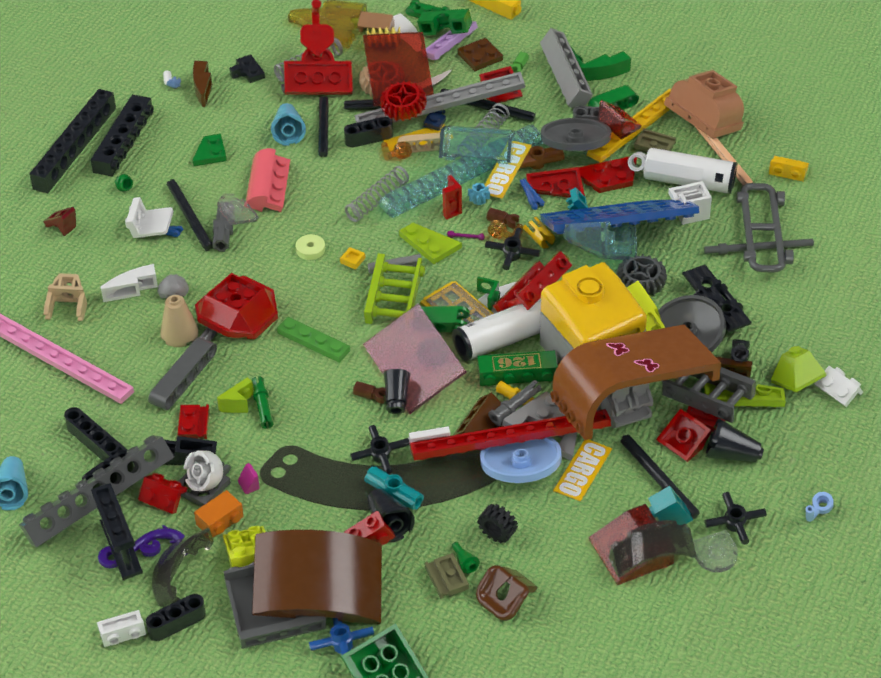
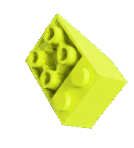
M251 526L247 530L242 531L232 530L223 535L230 567H244L254 562L255 535L264 533V526Z

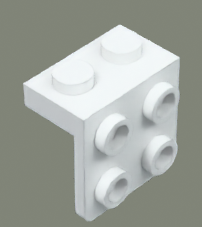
M140 197L133 198L128 216L125 219V225L130 230L133 238L163 235L168 232L174 211L172 207L146 210Z

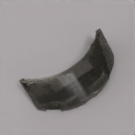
M662 520L642 525L628 532L625 539L615 541L611 545L609 561L617 576L622 577L638 565L658 557L685 555L695 558L696 552L691 529L685 523L678 525L675 520Z
M207 528L177 540L160 556L152 576V589L158 606L166 607L180 600L176 596L177 588L171 586V581L186 553L195 556L201 548L210 550L214 542L210 529Z

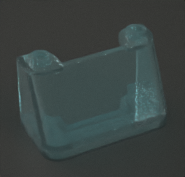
M610 222L565 224L564 238L569 243L604 260H628V256L634 257L635 254L637 255L636 225L625 223L620 227H611Z

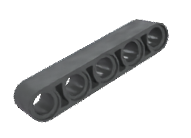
M197 337L152 389L148 402L162 409L169 410L215 356L217 344Z

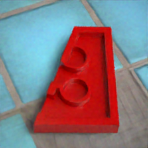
M579 167L526 174V181L537 194L569 198L571 197L570 190L576 187L585 196Z

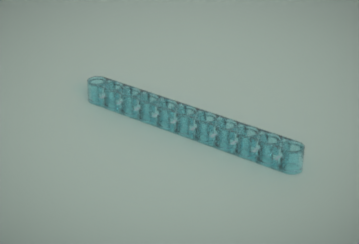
M532 124L521 128L384 195L379 200V207L390 217H396L441 195L442 189L448 187V176L450 175L461 185L493 169L509 140L532 145L531 147L540 146L543 143L541 131Z

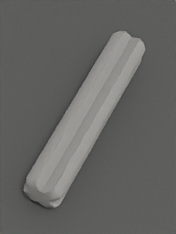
M416 254L388 259L386 262L395 265L416 266L421 255ZM376 262L368 263L370 274H373Z

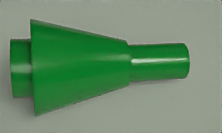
M454 542L451 547L457 555L462 572L469 574L476 571L480 560L463 549L458 542Z

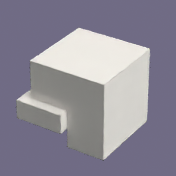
M703 181L669 188L668 194L672 200H680L684 205L690 201L699 206V213L694 214V217L683 218V215L678 216L682 225L710 219L712 197Z

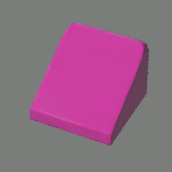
M250 463L245 465L238 479V483L245 494L260 488L258 475Z

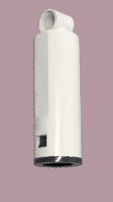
M650 148L647 155L642 152H636L628 159L629 168L633 171L643 170L645 179L677 185H687L703 181L708 190L728 194L733 192L738 167L737 162ZM635 157H639L642 160L641 166L635 165Z
M539 299L529 310L523 304L455 328L452 331V339L460 358L464 361H469L477 358V356L485 355L539 334L541 300Z

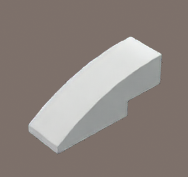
M154 264L127 271L101 286L103 302L141 296L140 290L158 287Z

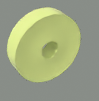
M309 234L302 236L296 242V253L302 259H318L325 253V242L318 235Z

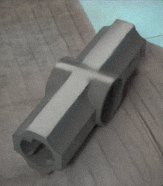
M222 203L218 206L217 216L213 221V248L218 252H225L229 248L230 235H233L232 219L234 211L233 207L228 203Z

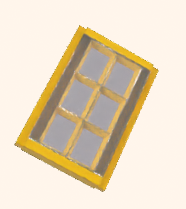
M451 281L420 301L423 307H466L470 310V316L463 320L468 324L494 314L456 281Z

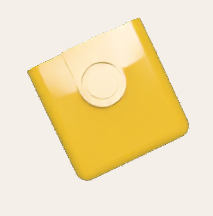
M605 262L598 263L592 267L585 265L562 275V280L546 286L541 292L540 345L545 351L555 350L558 365L571 350L584 343L646 332V313L621 279Z

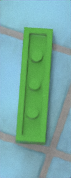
M287 317L277 327L278 334L339 363L350 352V345L290 317Z

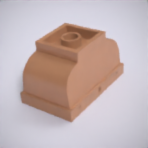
M714 70L692 75L687 79L676 82L671 89L670 95L666 97L664 102L665 106L712 139L742 130L744 123L742 121L744 104L741 97L736 93L737 86Z

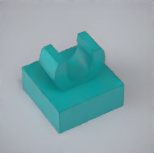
M576 187L570 190L571 197L566 200L569 204L568 209L588 208L586 197Z

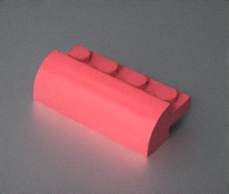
M272 148L262 149L254 155L245 207L261 212L264 207L279 212L282 211L290 159L275 155L276 149Z

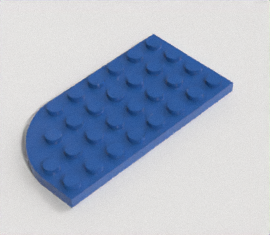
M646 200L542 213L540 217L541 221L553 232L565 234L567 230L582 232L586 230L585 228L593 227V229H603L605 225L620 227L622 223L628 222L629 225L640 224V221L647 220V222H657L659 218L674 220L676 216L682 215L683 218L694 217V214L699 213V206L690 201L684 205L680 200Z

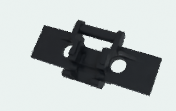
M705 264L682 272V275L696 291L693 295L707 297L718 304L725 317L727 332L751 325L752 322L742 311L743 305L737 302L728 291L727 285L722 283L720 279L717 280ZM710 284L711 287H704L702 285Z

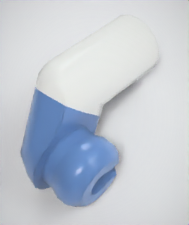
M170 71L163 72L165 85L174 89L180 86V78L176 79V76L172 78Z

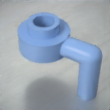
M827 492L815 494L812 506L808 505L806 507V520L811 522L819 513H829L833 509V497ZM826 503L827 505L825 507H821L819 504Z

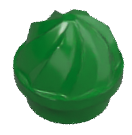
M121 174L114 181L116 188L122 192L129 191L133 186V180L127 174Z

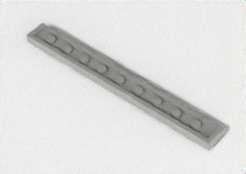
M521 72L429 95L426 96V107L421 115L525 88V82ZM381 108L355 115L356 123L388 117L385 116Z

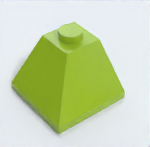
M794 346L781 355L771 378V383L798 392L824 378L826 372L809 350Z

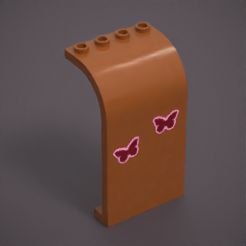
M684 324L591 341L574 348L561 360L554 374L553 390L550 396L552 402L567 417L568 422L575 427L577 433L584 440H589L593 436V421L596 410L601 402L613 392L627 387L705 373L711 381H716L720 378L721 362Z

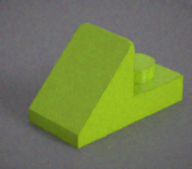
M247 377L217 397L218 410L223 413H248L247 399L254 392L252 380Z

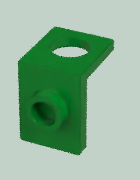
M478 276L477 291L489 294L487 308L491 311L495 302L500 299L499 281ZM481 283H488L491 288L486 289Z

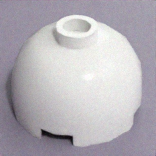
M211 451L190 453L185 460L184 469H187L188 477L185 481L192 490H211L222 480V461Z

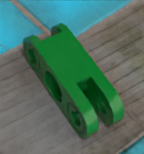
M463 306L418 307L415 309V317L417 319L413 321V329L423 333L452 332L455 328L468 324L463 319L470 316V310Z

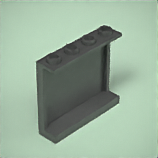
M254 562L248 566L231 567L224 571V580L242 649L326 629L325 617L296 615L295 618L252 615Z

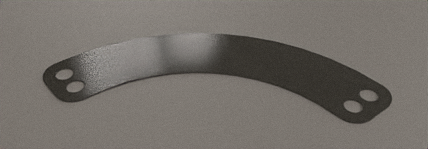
M495 425L494 428L504 427V426H503V425H501V426ZM293 445L278 449L260 470L262 481L275 489L303 500L337 508L370 510L367 498L370 492L377 489L365 482L364 479L367 471L372 466L332 460ZM479 449L465 453L449 454L443 457H432L407 464L390 465L392 473L389 474L399 475L404 484L424 495V500L420 507L445 502L469 494L496 481V479L490 477L482 469L480 460L481 450ZM292 454L298 458V461L293 465H287L283 462V458L286 455ZM373 465V467L376 466L377 468L384 471L382 465ZM276 467H281L285 469L286 473L283 477L275 478L271 475V471Z

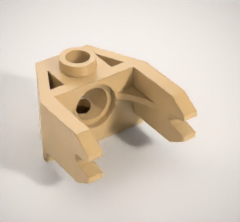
M59 273L54 282L48 286L44 305L45 319H51L55 301L78 303L76 317H78V321L84 320L87 299L78 274Z

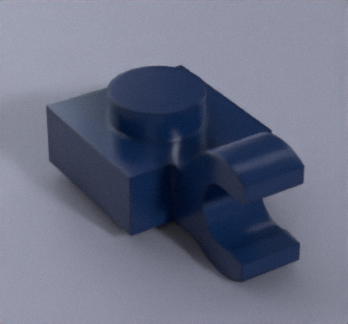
M443 109L429 113L424 121V127L440 131L446 122V116L444 115L446 110Z

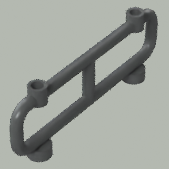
M747 183L743 185L740 192H737V203L742 204L747 251L744 250L743 260L744 262H749L750 267L757 272L774 273L782 271L786 264L792 265L794 260L793 250H785L784 252L778 206H784L785 191L776 192L774 187L765 183ZM764 190L769 193L773 223H751L748 201L749 193L747 191ZM752 230L774 231L778 256L777 265H760L756 263Z

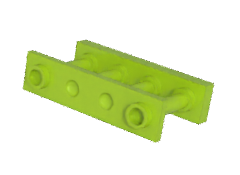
M377 254L364 309L366 324H373L374 317L379 315L405 318L406 328L410 329L411 321L415 320L414 307L420 279L425 275V266H422V258H418L416 267L389 264L386 262L385 254ZM388 271L414 274L413 281L387 279L384 273ZM391 286L409 288L411 292L410 296L386 294L380 290L381 287ZM390 301L408 303L406 311L378 308L377 303Z

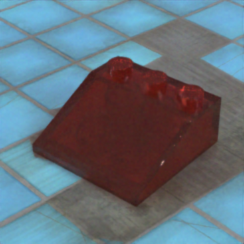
M646 504L625 511L589 537V541L617 585L674 564L675 547Z

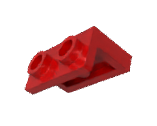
M153 473L143 478L138 500L174 514L177 512L181 494L186 493L188 488L182 486V483L179 481H169L164 479L162 474Z
M378 511L343 532L368 538L382 545L387 544L396 537L393 530L384 522Z

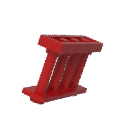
M559 251L545 266L540 261L536 262L493 307L497 312L523 304L529 310L541 298L542 290L546 286L557 282L572 264L562 251Z

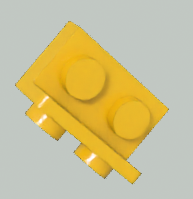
M774 156L770 162L769 174L804 182L809 163Z

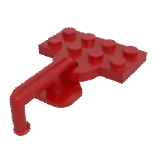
M320 0L312 1V24H306L300 29V42L307 48L302 54L301 61H284L285 95L353 94L352 61H335L333 54L328 50L334 43V30L330 25L320 24L319 9L322 4Z

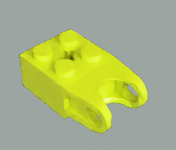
M636 281L629 285L627 289L647 315L646 331L665 328L657 306L641 283Z

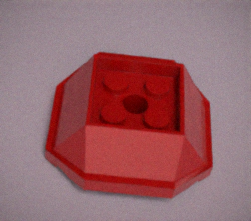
M230 273L195 304L198 323L226 337L256 339L278 319L274 289L247 276H238L234 273Z

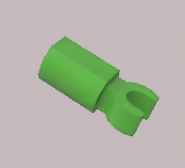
M519 52L513 64L510 65L513 72H521L529 60L527 53Z

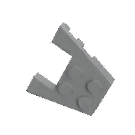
M544 392L504 418L502 425L509 426L525 423L527 420L532 422L565 415L552 402L550 393ZM577 432L559 436L562 438L559 443L562 457L570 461L574 454Z

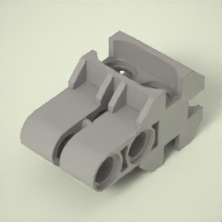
M649 383L619 389L601 402V409L607 410L612 428H618L652 417V411L649 406H653V399Z

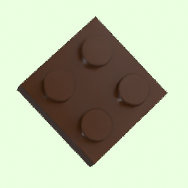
M486 38L457 49V54L474 71L503 61V54Z

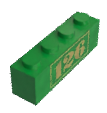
M555 350L477 356L480 386L498 385L500 381L506 384L530 383L534 380L537 382L553 381L557 369Z

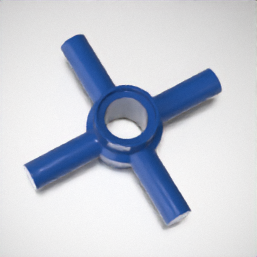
M333 618L334 626L330 630L331 636L309 642L311 651L333 646L335 652L341 653L342 656L353 648V640L374 635L373 627H368L351 632L348 625L342 624L341 621H338V618Z

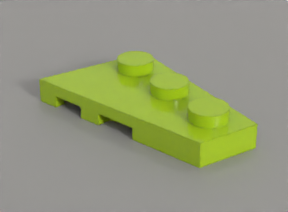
M411 223L399 230V236L432 264H436L462 248L461 242L416 223Z

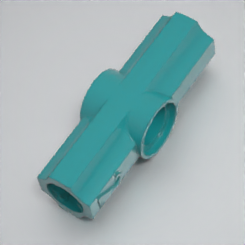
M372 466L367 471L364 479L368 484L377 489H384L412 510H417L421 506L424 495L404 484L399 475H389L376 466Z

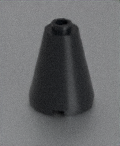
M721 419L716 420L713 427L716 430L710 435L706 448V457L745 462L761 460L764 448H761L762 444L727 422Z
M378 488L370 492L367 498L370 513L378 511L384 522L393 530L396 536L389 542L393 543L405 538L403 535L407 531L410 533L415 524L412 512L384 489Z

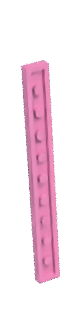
M0 314V337L120 404L134 393V388L131 385Z

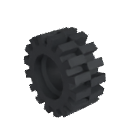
M494 504L488 505L477 521V524H480L478 526L479 529H483L482 533L487 534L489 539L493 538L494 542L498 540L499 543H506L518 528V523L514 520V515H510L511 512L509 510L506 512L505 507L502 506L500 508L498 504L495 506Z

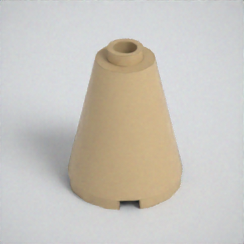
M172 295L166 299L161 324V338L168 346L172 347L187 346L186 343L193 342L198 337V326L184 298L180 295Z

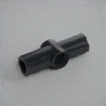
M733 339L730 359L741 362L748 361L750 341Z

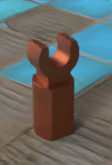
M491 207L487 212L488 221L501 225L507 224L510 228H516V222L519 223L520 216L517 214H508L505 211Z
M359 381L353 387L354 395L370 400L375 399L376 402L384 404V396L386 395L384 387L376 388V386Z

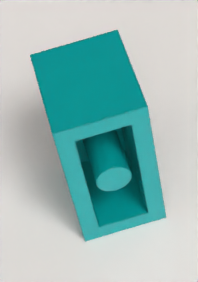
M670 486L648 498L651 504L649 510L654 518H658L662 527L666 526L671 532L693 521L686 504Z

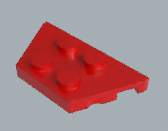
M629 157L579 167L583 183L591 186L598 193L633 186L635 171L631 170L628 166ZM637 157L634 158L635 165L637 164Z

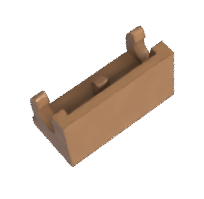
M361 11L357 27L359 32H363L364 28L378 30L379 27L382 30H385L387 27L389 32H391L395 23L393 15Z

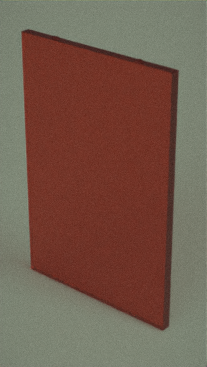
M423 32L363 35L374 106H381L380 97L382 92L385 91V87H390V84L395 85L396 82L402 83L403 80L407 83L410 80L412 83L417 82L418 86H422L426 96L434 94Z

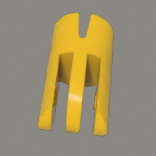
M534 217L538 226L532 220L528 222L534 233L526 225L523 226V229L541 248H548L549 246L545 241L552 245L555 241V236L537 217Z

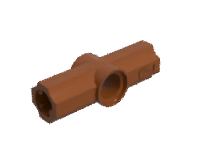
M533 146L527 153L520 168L541 169L546 163L564 160V152L552 147Z

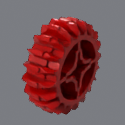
M403 80L402 83L390 84V87H385V91L382 92L380 97L381 109L385 116L391 119L394 118L396 121L399 119L402 121L404 119L410 120L412 117L417 118V114H422L427 103L426 93L422 86H418L417 82L412 83L411 80L408 83Z

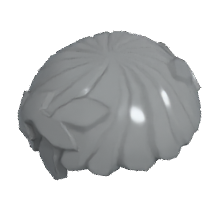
M177 274L166 276L158 286L159 296L166 299L172 295L186 296L189 291V286L185 279Z

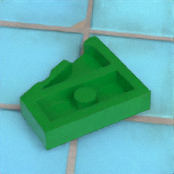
M221 134L203 136L193 157V166L227 161Z

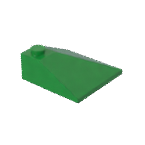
M396 623L340 656L353 678H429Z

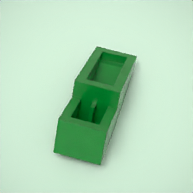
M624 51L611 57L604 54L580 65L586 81L612 78L631 71V57Z

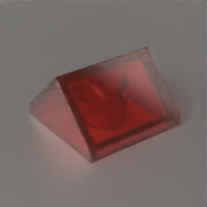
M601 100L599 105V121L607 124L611 131L621 140L642 127L641 124L619 106Z

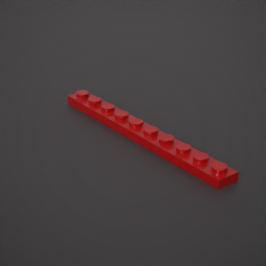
M596 410L593 429L611 426V419L607 410ZM566 416L412 442L410 443V450L414 461L425 460L432 457H443L449 454L505 446L506 444L523 443L546 437L563 436L577 431L568 422Z

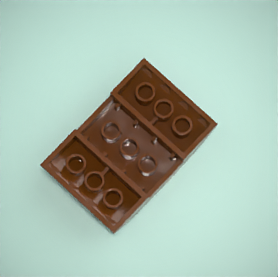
M279 530L255 535L252 615L295 618L296 615L338 618V621L381 624V543L357 535L325 530Z

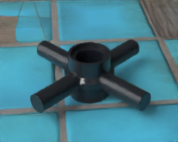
M516 228L514 236L506 238L504 243L486 241L485 248L504 252L505 261L502 266L504 270H509L512 261L520 259L521 254L535 257L540 256V250L522 247L520 238L523 230L521 228Z
M371 425L368 428L372 437L369 449L350 453L351 460L355 461L372 456L375 462L381 463L384 472L390 474L392 469L388 459L390 458L391 451L410 446L409 438L388 443L387 438L379 436L376 426Z
M724 492L722 497L727 507L725 515L705 519V527L725 524L728 530L737 532L741 544L746 545L749 543L744 529L746 521L766 517V509L746 512L743 506L734 504L729 492Z

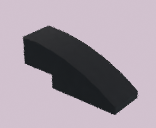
M177 436L176 441L165 440L174 458L163 465H184L188 455L196 451H211L216 455L217 441Z

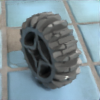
M636 254L634 257L628 256L627 259H623L616 271V275L626 287L639 281L647 294L653 296L664 288L667 280L665 266H663L662 262H658L657 258L652 259L651 255L648 257L643 254L642 256H637Z

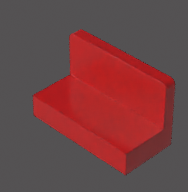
M450 175L448 176V187L442 189L443 216L446 220L462 214V186Z

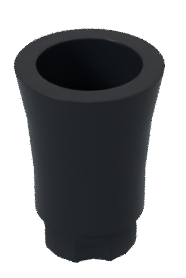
M404 369L386 370L383 373L386 410L391 414H402L406 411L408 384L411 374Z

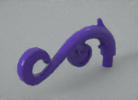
M162 525V529L150 531L138 538L133 547L135 552L140 549L142 555L152 557L159 554L161 550L160 543L156 539L171 540L169 541L170 543L176 544L183 556L190 553L188 548L189 542L185 535L165 525ZM110 546L104 547L99 552L98 560L101 566L111 569L117 567L115 560H108V556L112 555Z

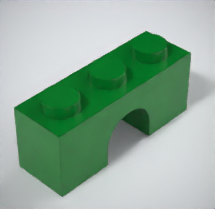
M469 8L422 12L417 23L421 36L437 35L438 31L444 28H450L452 34L468 32L472 25Z

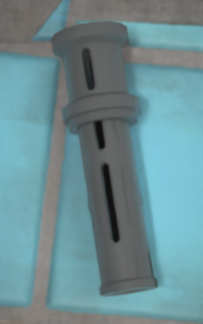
M534 380L509 401H502L501 406L488 413L491 421L495 425L501 426L504 418L515 412L517 408L542 390L540 384L535 387L538 382Z

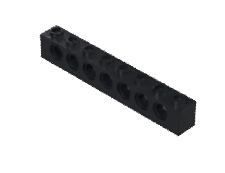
M98 89L29 173L33 190L47 194L51 191L115 111L114 92Z

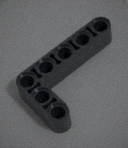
M72 407L65 411L64 417L67 430L103 461L82 476V480L92 478V474L100 468L105 469L109 467L110 462L115 458H123L127 455L128 449L81 409ZM132 461L129 462L127 465V470L129 472H131L134 469V464ZM115 472L110 475L111 483L117 480ZM98 483L93 486V489L100 487V485Z

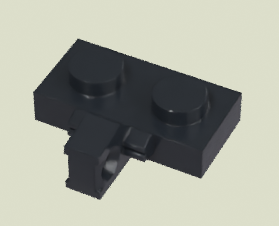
M251 54L236 59V65L229 68L232 79L245 76L249 83L265 78L264 71Z

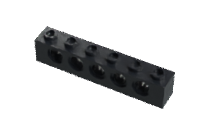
M131 95L91 158L93 173L113 177L116 170L119 169L122 160L126 158L127 152L133 147L135 139L139 137L143 126H146L148 118L154 112L151 98Z

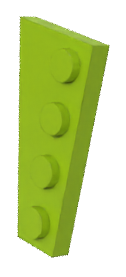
M707 382L704 385V394L709 396L716 386ZM758 384L755 387V396L752 400L742 396L734 407H785L784 388ZM724 389L717 399L727 402L734 393Z

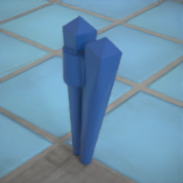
M525 178L520 180L532 209L537 210L538 205L544 207L545 202Z
M169 226L166 235L178 237L184 229L182 226Z

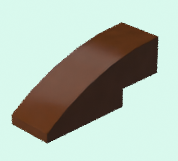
M195 60L193 65L195 93L201 106L206 107L213 86L211 72H209L208 61Z

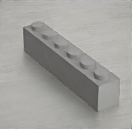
M550 28L540 42L547 61L552 68V72L557 79L567 105L571 108L585 106L593 96V93L565 34Z

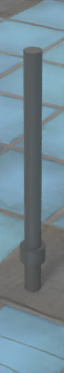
M813 238L785 240L783 245L784 248L813 246L814 240ZM776 242L754 243V249H776ZM720 243L718 246H704V254L719 253L721 255L727 254V252L747 251L746 243L731 245Z

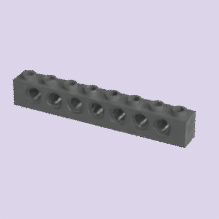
M151 435L144 440V444L140 447L134 446L129 449L127 455L123 458L117 457L112 460L109 467L96 470L92 474V478L79 481L75 485V489L70 492L66 490L59 494L58 500L42 505L40 507L41 511L25 516L22 519L24 522L20 523L19 526L30 544L38 547L97 508L91 493V489H93L95 484L98 483L100 486L111 483L110 475L115 472L117 480L111 483L115 495L173 459L174 456L162 436ZM147 450L151 452V458L148 461L144 459V454ZM132 461L134 463V469L131 472H129L127 470V465L129 462ZM78 495H82L83 502L77 506L75 499ZM64 506L66 512L62 517H59L58 509ZM46 517L48 525L45 528H41L40 521Z

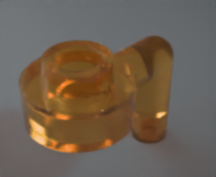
M405 141L397 143L391 152H389L388 143L383 142L381 144L385 160L395 157L406 159L412 154L410 143Z
M493 220L487 230L493 238L501 239L514 236L516 228L523 230V225L517 224L511 233L507 231V227L503 222Z

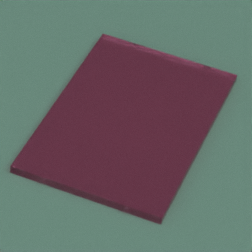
M416 304L363 344L382 374L389 369H404L410 372L406 410L409 414L467 373L419 304Z

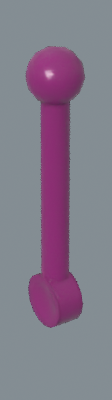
M454 231L447 232V237L449 238L466 237L478 238L479 240H484L485 235L482 233L475 235L454 233Z

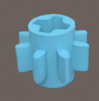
M483 183L473 184L472 189H468L469 201L476 205L485 204L486 199H490L489 187Z

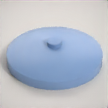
M546 437L544 439L483 449L480 452V460L484 472L496 480L509 483H527L543 479L555 472L561 464L562 454L559 443L552 437Z

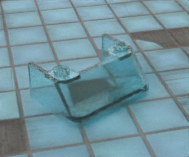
M444 126L440 130L439 158L445 157V160H455V157L461 156L498 160V164L511 163L515 130Z

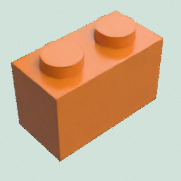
M227 490L194 511L196 525L211 539L223 533L225 529L239 522L244 517L242 503Z

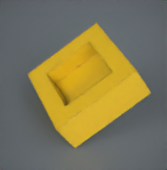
M349 247L340 257V264L356 270L365 260V253Z

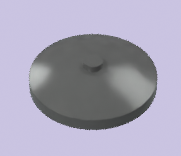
M558 119L545 124L541 128V140L547 146L559 150H592L609 143L611 140V128L607 124L594 119Z
M699 295L681 296L667 302L658 310L665 328L684 324L711 353L724 338L726 321L723 312L718 304L707 297Z

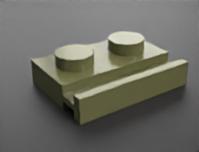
M643 129V132L634 143V149L647 153L650 148L671 151L673 145L676 144V137Z
M453 553L433 559V562L430 563L425 562V569L440 599L448 594L451 596L469 590V583Z

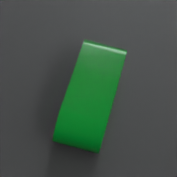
M623 85L592 97L588 102V106L616 108L622 111L635 106L639 101V96L629 85Z

